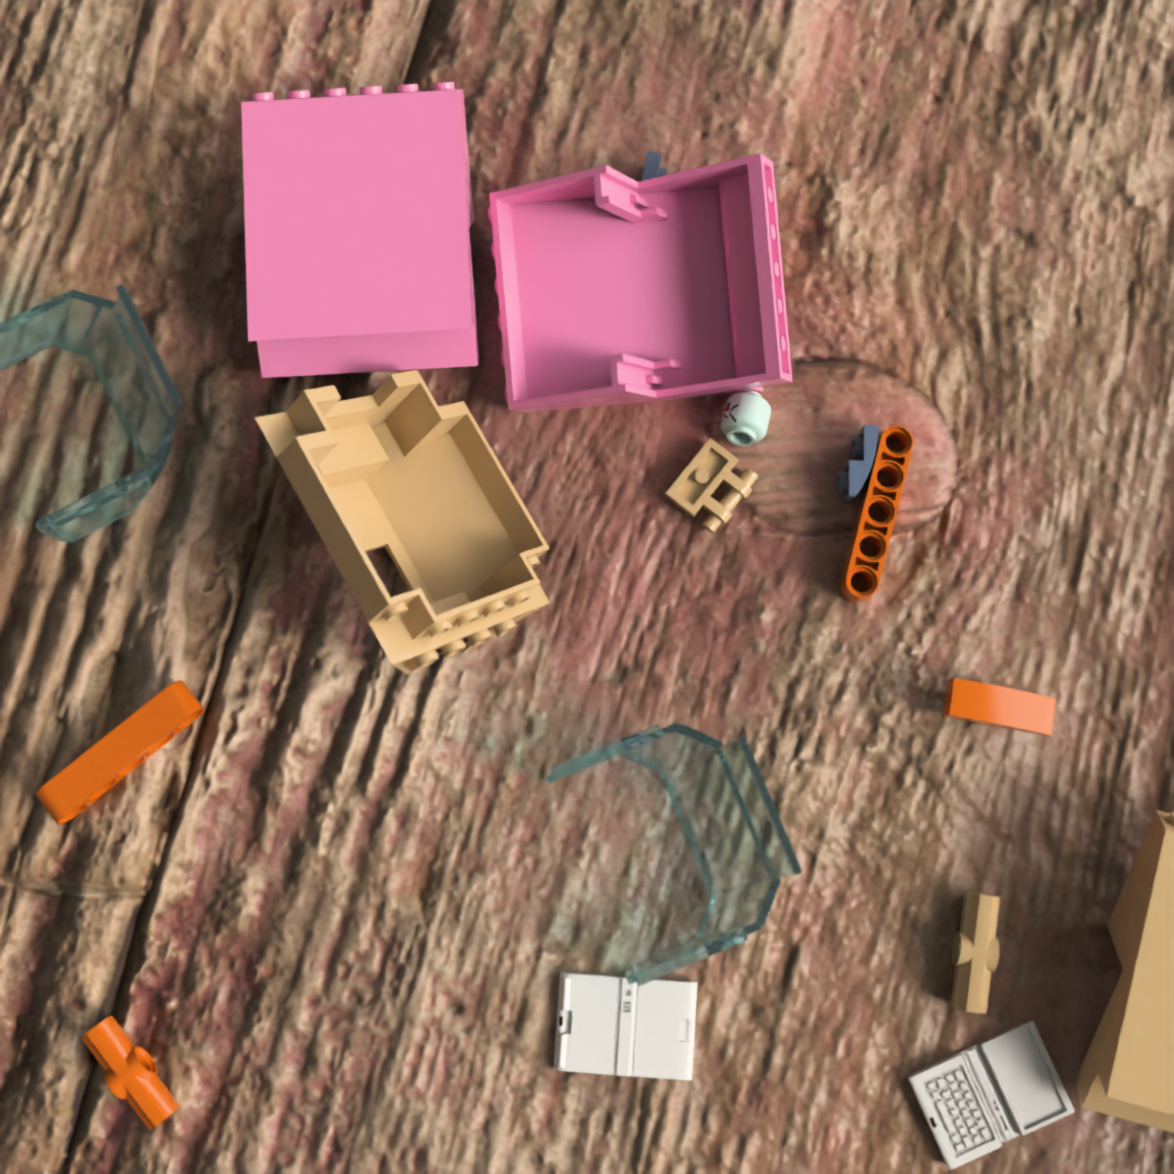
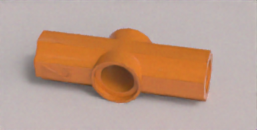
M112 1015L94 1026L81 1038L105 1070L104 1079L109 1089L118 1098L126 1099L149 1131L157 1127L180 1107L156 1075L158 1070L151 1055L142 1047L135 1046Z

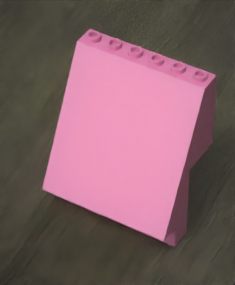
M454 82L432 83L433 91H418V84L396 85L397 93H382V86L360 87V95L347 96L346 88L324 89V97L310 98L309 90L287 91L288 99L274 100L273 92L252 93V101L241 102L248 342L257 341L262 378L478 366L480 355L469 233L474 217L463 89L454 88Z
M761 153L639 182L604 165L489 193L490 207L488 209V216L493 231L491 251L496 265L494 285L499 299L500 313L498 315V326L502 333L503 349L501 351V361L505 368L506 385L504 396L508 403V410L528 413L730 395L746 390L763 392V386L793 382L773 162Z

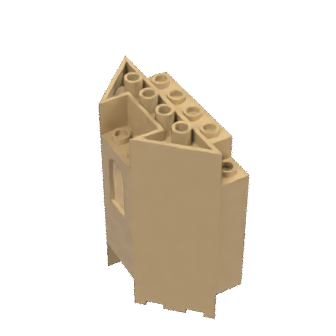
M418 370L391 374L372 395L339 401L341 396L334 385L304 390L286 412L255 418L394 667L409 675L417 668L422 669L435 662L440 654H444L446 658H449L459 652L463 653L472 647L484 643L495 634L497 637H501L517 627L515 624L517 621L550 603L539 584V579L533 571V568L540 564L538 558L550 548L465 402L438 406ZM385 546L406 583L409 592L391 598L365 552Z

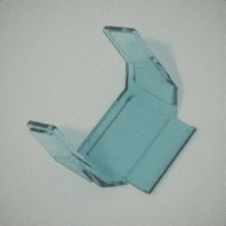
M123 284L116 287L119 295L115 302L73 289L0 324V371L50 346L88 356L142 465L141 469L35 523L38 531L61 542H74L135 511L140 501L147 496L166 464L173 441L170 443L169 441L176 424L175 418L184 405L127 288Z
M674 723L662 729L657 724L551 768L552 774L545 777L547 783L551 785L619 756L660 772L712 897L696 938L626 967L625 977L628 984L636 982L638 986L747 941L746 935L763 928L781 882L780 878L793 874L797 875L802 872L745 736L723 745L721 741L683 724Z

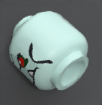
M746 390L731 395L725 403L720 422L721 430L731 443L744 447L751 446L765 437L771 416V407L755 391Z

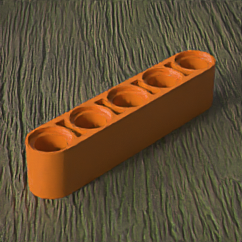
M894 425L888 427L878 438L874 461L865 481L840 581L842 596L852 603H860L868 599L876 592L880 583L913 449V436L903 426ZM886 440H896L901 446V452L894 453L890 451L886 446ZM877 474H888L892 478L893 486H882L877 480ZM870 507L881 509L884 513V521H873L868 514V509ZM868 541L872 543L876 549L875 557L864 556L860 551V542ZM852 576H860L866 580V592L859 593L852 588Z
M182 680L172 683L45 783L36 792V797L58 825L71 820L203 714L205 709Z

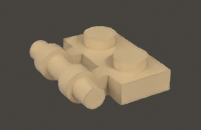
M710 438L668 489L665 497L692 518L703 507L710 515L702 525L709 532L714 533L721 523L726 524L731 518L732 514L730 512L740 499H746L751 493L752 489L750 487L758 476L750 469H746L740 478L731 471L737 465L739 459ZM723 482L730 490L720 502H717L711 496Z

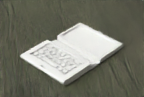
M560 972L553 1069L617 1076L692 1080L697 982ZM560 1016L563 1017L562 1025H559Z
M1033 1020L966 1048L908 1076L909 1083L948 1170L955 1169L1003 1147V1142L1013 1139L1018 1135L1024 1136L1075 1112ZM929 1118H932L933 1123H934L933 1126H932V1124H931Z

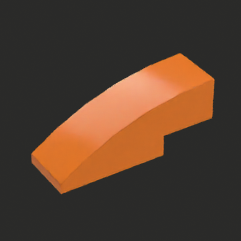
M952 678L946 682L942 717L975 722V724L1051 736L1056 699L1012 688Z

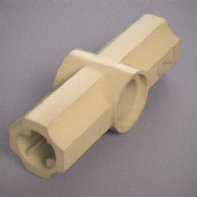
M964 891L960 931L956 932L952 944V963L955 966L951 1007L954 1009L977 1014L987 1013L991 972H995L1000 951L999 941L996 937L1000 897Z

